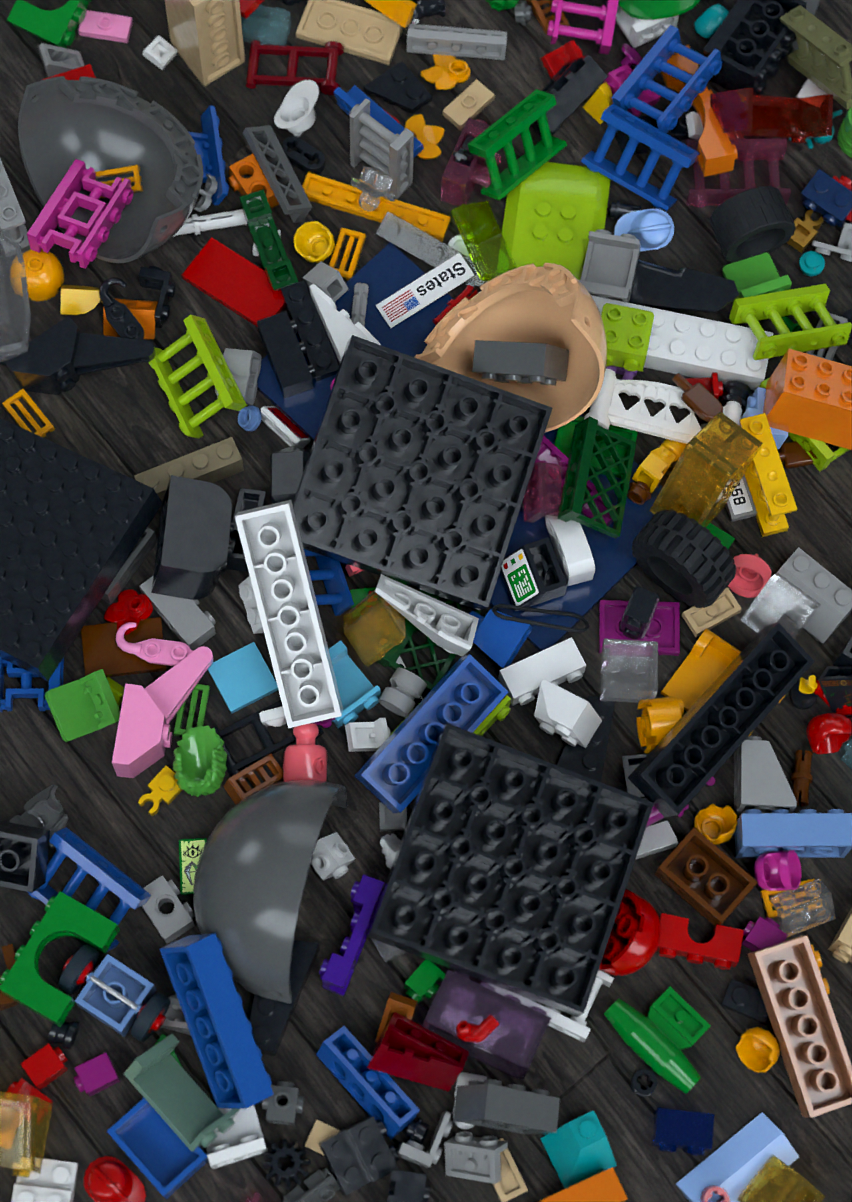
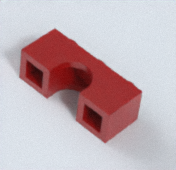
M661 913L659 917L661 935L656 950L660 956L665 958H675L676 955L687 957L686 961L694 964H703V961L714 963V967L723 970H730L731 967H735L739 963L744 930L716 924L711 940L707 943H697L688 934V918Z

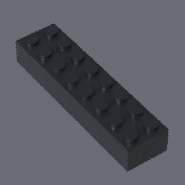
M779 622L765 626L628 776V779L650 802L654 803L656 809L664 817L679 815L815 661Z

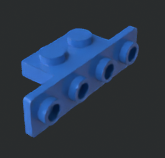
M209 106L201 116L203 133L189 132V134L195 141L194 148L197 154L201 155L203 164L202 183L207 181L208 177H206V174L216 178L218 186L215 194L212 195L213 205H219L228 195L229 186L225 180L224 172L226 165L222 159V139L219 137L218 131L219 117L216 115L215 106Z

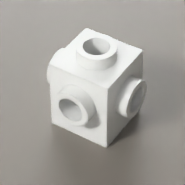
M336 832L317 841L311 864L322 880L333 876L335 879H338L349 871L347 866L355 858Z

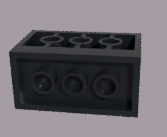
M738 0L703 49V55L706 57L714 49L719 50L721 55L722 67L717 75L712 76L710 81L751 103L757 95L761 96L767 87V80L770 77H775L780 68L779 63L783 58L785 60L788 58L793 48L792 44L796 40L795 32L780 21V17L799 5L806 9L807 2L803 0Z

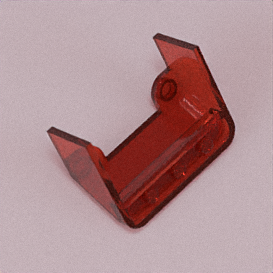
M753 88L710 94V106L723 133L729 134V139H744V135L791 138V143H806V138L832 136L833 94L804 98L753 95Z

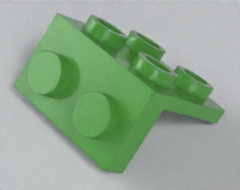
M768 253L724 266L722 270L724 278L735 282L740 295L738 298L790 290L792 285L788 275L779 276Z
M103 669L45 693L46 701L60 735L65 742L103 729L119 721L120 708L116 703Z

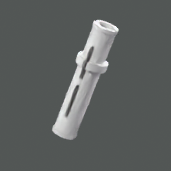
M243 209L204 216L194 214L192 218L186 220L173 237L189 233L199 235L202 231L247 225Z

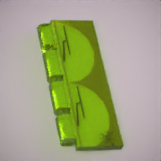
M488 201L459 205V207L452 209L451 214L480 281L491 280L517 268Z

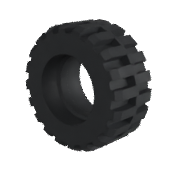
M662 510L655 513L632 542L633 557L636 558V562L642 567L643 572L657 586L659 585L667 594H671L675 599L680 602L683 601L689 606H695L696 608L711 606L734 579L736 574L734 559L729 555L728 549L721 544V541L716 536L714 537L705 526L702 527L693 518L690 519L685 514L677 513L675 510Z

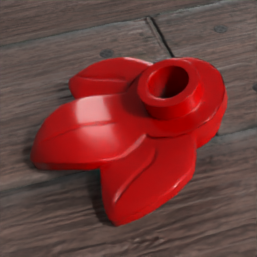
M133 589L122 591L118 595V602L113 603L107 608L104 619L108 622L117 623L116 633L123 624L135 622L137 626L126 630L124 636H126L138 627L140 620H145L151 615L153 611L152 601L147 595L138 594Z

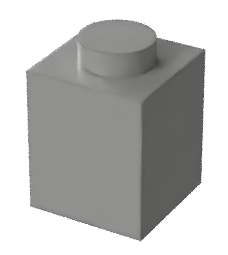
M323 262L318 263L303 277L309 290V286L314 283L334 302L349 290L340 272Z

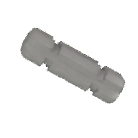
M365 283L355 284L351 321L354 325L357 322L363 326L365 325L364 319L369 286Z

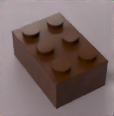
M695 828L688 833L658 867L655 873L659 879L714 926L716 924L722 925L758 883Z

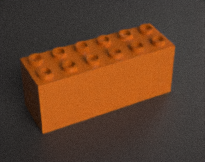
M788 349L766 385L763 413L766 414L769 426L852 450V366Z

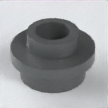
M526 0L515 4L516 23H522L523 26H527L528 20H532V7L527 5Z

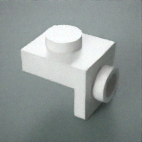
M379 718L374 722H350L345 725L349 752L377 751L390 736V729L387 726L386 718Z

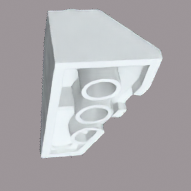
M314 283L309 286L311 297L339 364L341 363L347 342L352 335L381 345L362 324L357 322L354 325L349 318V313L344 309L340 312L336 310L337 307L334 301Z
M381 574L375 589L379 596L447 652L464 656L470 651L479 618Z

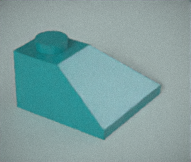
M594 1110L557 1129V1133H549L540 1139L564 1189L617 1166L607 1136Z

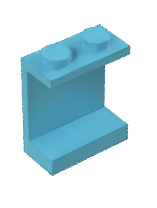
M341 640L328 649L343 706L342 716L335 717L332 720L337 728L354 722L358 718L357 714L365 708L367 710L373 708L381 696L379 686L374 687L348 656L347 647Z

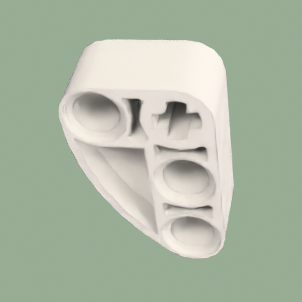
M559 512L545 515L548 533L567 586L592 580L595 573V564L581 524L573 520L564 522L557 519Z

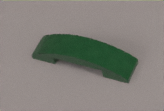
M264 189L239 197L255 248L273 290L277 291L298 283L293 266L286 255L274 223L272 210Z

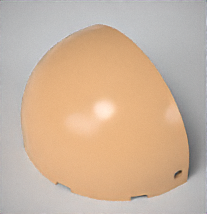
M545 263L543 267L528 264L491 279L480 286L482 291L468 300L465 297L428 335L424 341L427 346L423 353L416 354L415 358L552 407L545 432L566 425L579 417L597 398L606 370L607 339L602 317L596 303L585 286L568 269L553 263ZM475 340L545 343L569 350L566 381H556L554 386L543 385L539 382H532V384L517 383V381L501 383L482 379V374L472 372Z

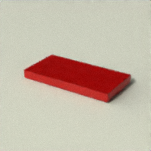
M212 237L182 274L183 280L257 326L258 320L279 314L286 306L281 289L273 290L264 270Z

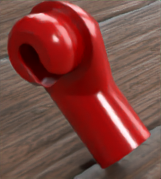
M488 1015L479 1025L461 1021L456 1027L457 1036L467 1042H482L499 1026V1022L492 1015Z

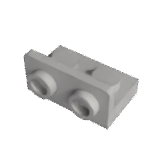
M471 1132L456 1133L453 1138L445 1142L446 1175L492 1184L501 1181L500 1152L508 1148L507 1141L497 1140L495 1136L476 1137Z

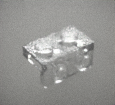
M816 879L799 886L796 890H788L770 898L771 904L778 914L780 930L788 934L787 938L836 919L832 894L821 879Z

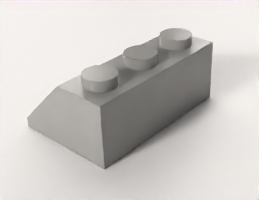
M799 547L782 565L761 595L821 645L827 641L852 612V590Z

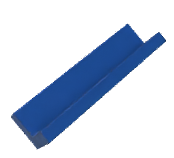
M354 86L347 93L340 87L333 91L339 107L348 115L356 104L360 105L367 98L370 100V116L395 135L397 133L401 134L405 128L357 86ZM415 137L413 158L424 149L423 144Z

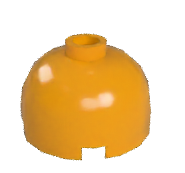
M31 249L22 253L16 259L12 269L13 282L20 295L31 298L32 301H45L56 296L65 280L63 267L56 255L50 251L46 253L43 249L40 253Z

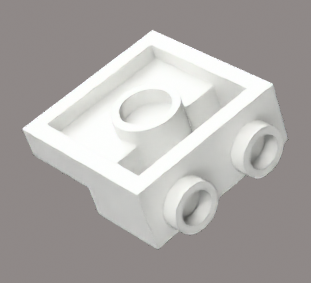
M21 1156L11 1202H73L79 1164Z

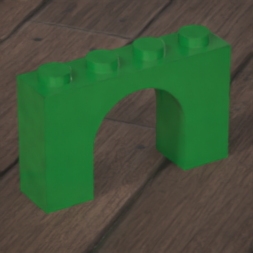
M16 0L7 21L15 27L54 46L67 48V46L73 43L75 30L78 24L83 22L86 16L87 5L92 0H69L61 8L50 11L42 10L23 0Z
M59 891L56 897L52 896L46 904V914L41 921L37 920L31 928V938L26 946L24 944L21 945L14 957L16 962L11 970H5L1 976L0 991L61 1027L76 1002L70 996L42 980L39 973V959L42 951L53 940L69 936L79 938L106 954L120 928L115 922Z

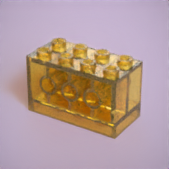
M719 412L688 442L649 511L655 514L662 510H675L677 513L685 514L690 519L693 518L702 527H707L723 510L763 443L722 412Z

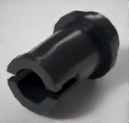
M616 200L615 203H610L609 217L616 221L617 218L620 219L624 214L640 211L641 205L619 203V200Z

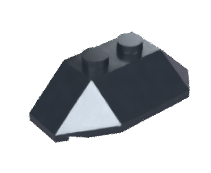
M290 446L271 454L270 499L273 504L291 500L293 504L310 450Z

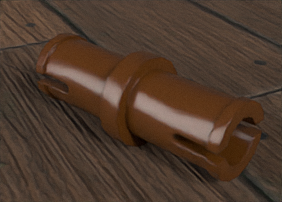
M802 750L795 751L794 773L791 774V781L793 782V794L797 801V807H799L800 796L801 807L809 805V786L813 782V776L811 775L813 753L805 750L804 761H802Z

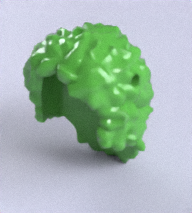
M209 725L195 728L189 727L187 732L183 733L182 740L177 742L179 747L174 750L175 761L173 762V770L176 771L175 779L178 780L179 788L191 796L199 797L200 795L213 794L220 788L225 771L227 770V753L224 751V741L220 739L215 728L211 729Z

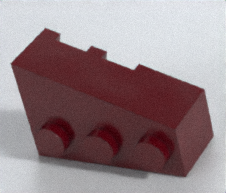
M394 1011L379 1037L367 1068L449 1092L464 1068L469 1051Z

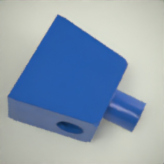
M492 609L488 611L485 617L472 611L470 615L479 618L473 643L503 669L510 666L533 627L530 624L501 619L493 613Z

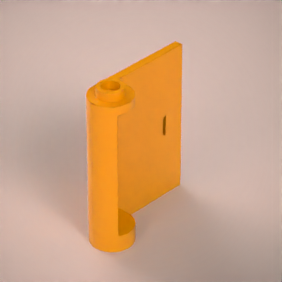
M706 628L696 641L689 655L663 688L661 694L665 697L682 699L684 710L688 711L741 651Z

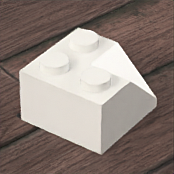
M543 679L540 684L534 717L540 723L539 728L550 735H553L554 732L561 735V739L571 746L575 747L576 744H579L586 748L602 722L601 718L588 701Z

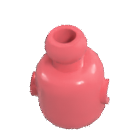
M309 723L294 727L293 734L296 737V744L289 745L284 751V782L292 780H319L326 782L327 750L323 746L315 745L316 737L319 734L317 724Z

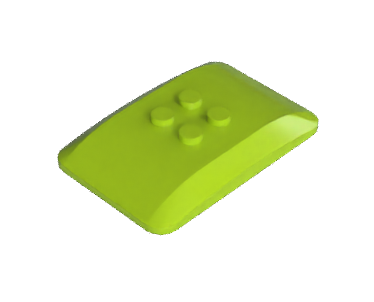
M546 162L507 194L496 277L528 264L543 267L545 263H553L565 267L578 280H581L589 243V231L596 232L598 229H605L610 178L599 172H593L587 167Z

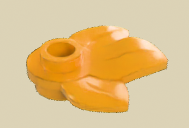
M433 54L436 66L421 71V76L427 82L436 83V89L441 90L453 88L457 83L467 81L471 74V70L465 61L457 60L454 56Z
M422 114L409 118L405 128L413 132L414 137L424 147L417 156L422 159H433L440 156L441 150L437 144L443 137L444 128L425 125Z

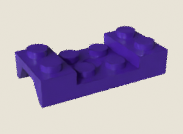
M366 875L362 876L360 882L355 881L350 894V902L353 903V911L355 912L350 925L351 932L353 933L351 938L345 937L340 950L341 956L332 953L330 960L325 958L319 973L323 989L341 996L345 995L367 939L368 930L382 895L381 890L384 882Z

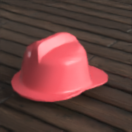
M757 553L754 555L740 554L735 556L733 559L736 565V574L728 587L732 592L746 598L762 595L772 574L769 565Z

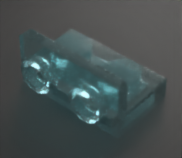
M260 4L247 19L241 16L243 41L251 43L252 40H258L261 42V45L285 46L291 28V13L279 7L271 8Z

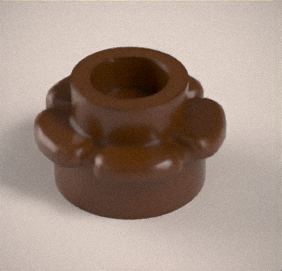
M642 481L629 483L630 488L628 489L627 497L632 502L643 505L648 499H651L650 488L646 483Z

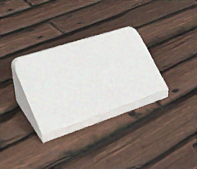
M668 820L648 826L645 829L636 859L668 850L678 845L677 838Z

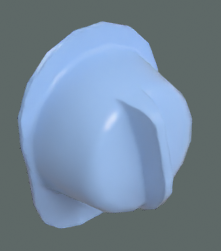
M661 209L633 211L624 214L617 221L614 235L630 234L635 236L636 239L640 240V252L665 247L671 241L674 235V224L672 218Z

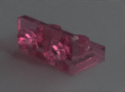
M543 462L534 464L523 498L524 522L534 523L546 515L558 517L562 497L560 465Z

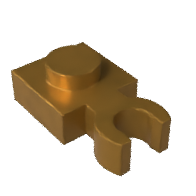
M811 209L806 212L803 221L797 217L794 221L796 230L790 240L786 242L800 253L814 240L818 233L816 230L821 227L824 220L823 217L819 218L818 221L811 220L810 217L813 213Z

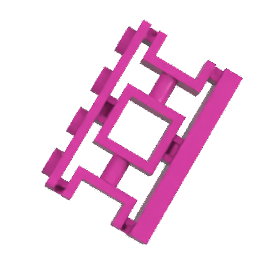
M75 159L28 231L27 237L30 249L40 253L43 248V251L48 253L53 244L70 249L69 256L71 262L76 263L78 261L80 267L86 269L90 261L95 260L102 242L107 241L114 223L117 224L126 204L129 205L133 199L134 192L130 179L124 178L122 182V178L117 177L113 184L109 186L95 180L94 168L86 169L85 162ZM82 187L84 190L91 192L89 196L79 193ZM103 196L111 200L108 203V205H106V203L100 201L99 198ZM78 206L94 212L87 224L71 218ZM58 224L59 227L67 229L64 234L55 231ZM76 234L87 237L83 244L81 240L74 238Z

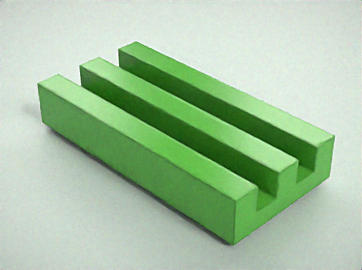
M197 684L193 689L186 729H181L186 701L178 710L174 736H182L189 727L193 726L199 691H203L197 727L204 726L210 692L209 685Z

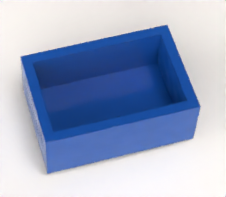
M145 1098L107 1131L165 1199H168L209 1161L207 1155L200 1147L191 1151Z

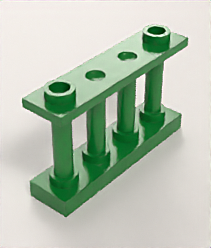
M536 89L467 144L470 153L485 158L491 181L481 189V194L501 200L567 146L566 141L551 136L546 116L547 111L557 104L555 95ZM537 120L542 140L534 146L529 126ZM520 134L525 154L517 160L512 140ZM503 147L508 168L499 174L495 153Z

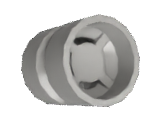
M399 667L390 679L391 687H385L378 702L389 711L406 718L416 705L414 699L421 697L427 684L414 673Z

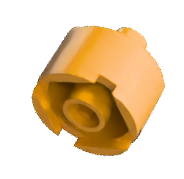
M664 697L643 699L638 702L637 710L642 709V717H636L637 732L641 747H647L644 751L645 754H649L682 718L684 713L682 699Z

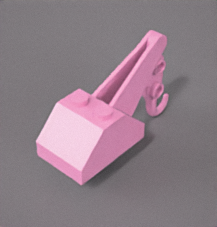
M135 622L123 624L116 633L118 647L127 653L140 657L148 663L174 667L145 689L141 685L125 684L112 765L118 777L135 778L165 756L166 748H170L172 743V732H170L169 723L213 663L212 651L205 646L193 651L186 643L148 639L137 643L127 642L124 639V633L129 628H135L137 626Z

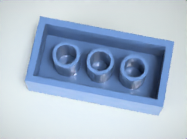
M750 809L746 810L745 813H741L734 833L735 858H758L764 852L794 850L799 858H844L852 849V813H844L842 809L828 810L827 813H817L814 809H804L800 813H789V810L786 809L773 810L772 813H761V810Z

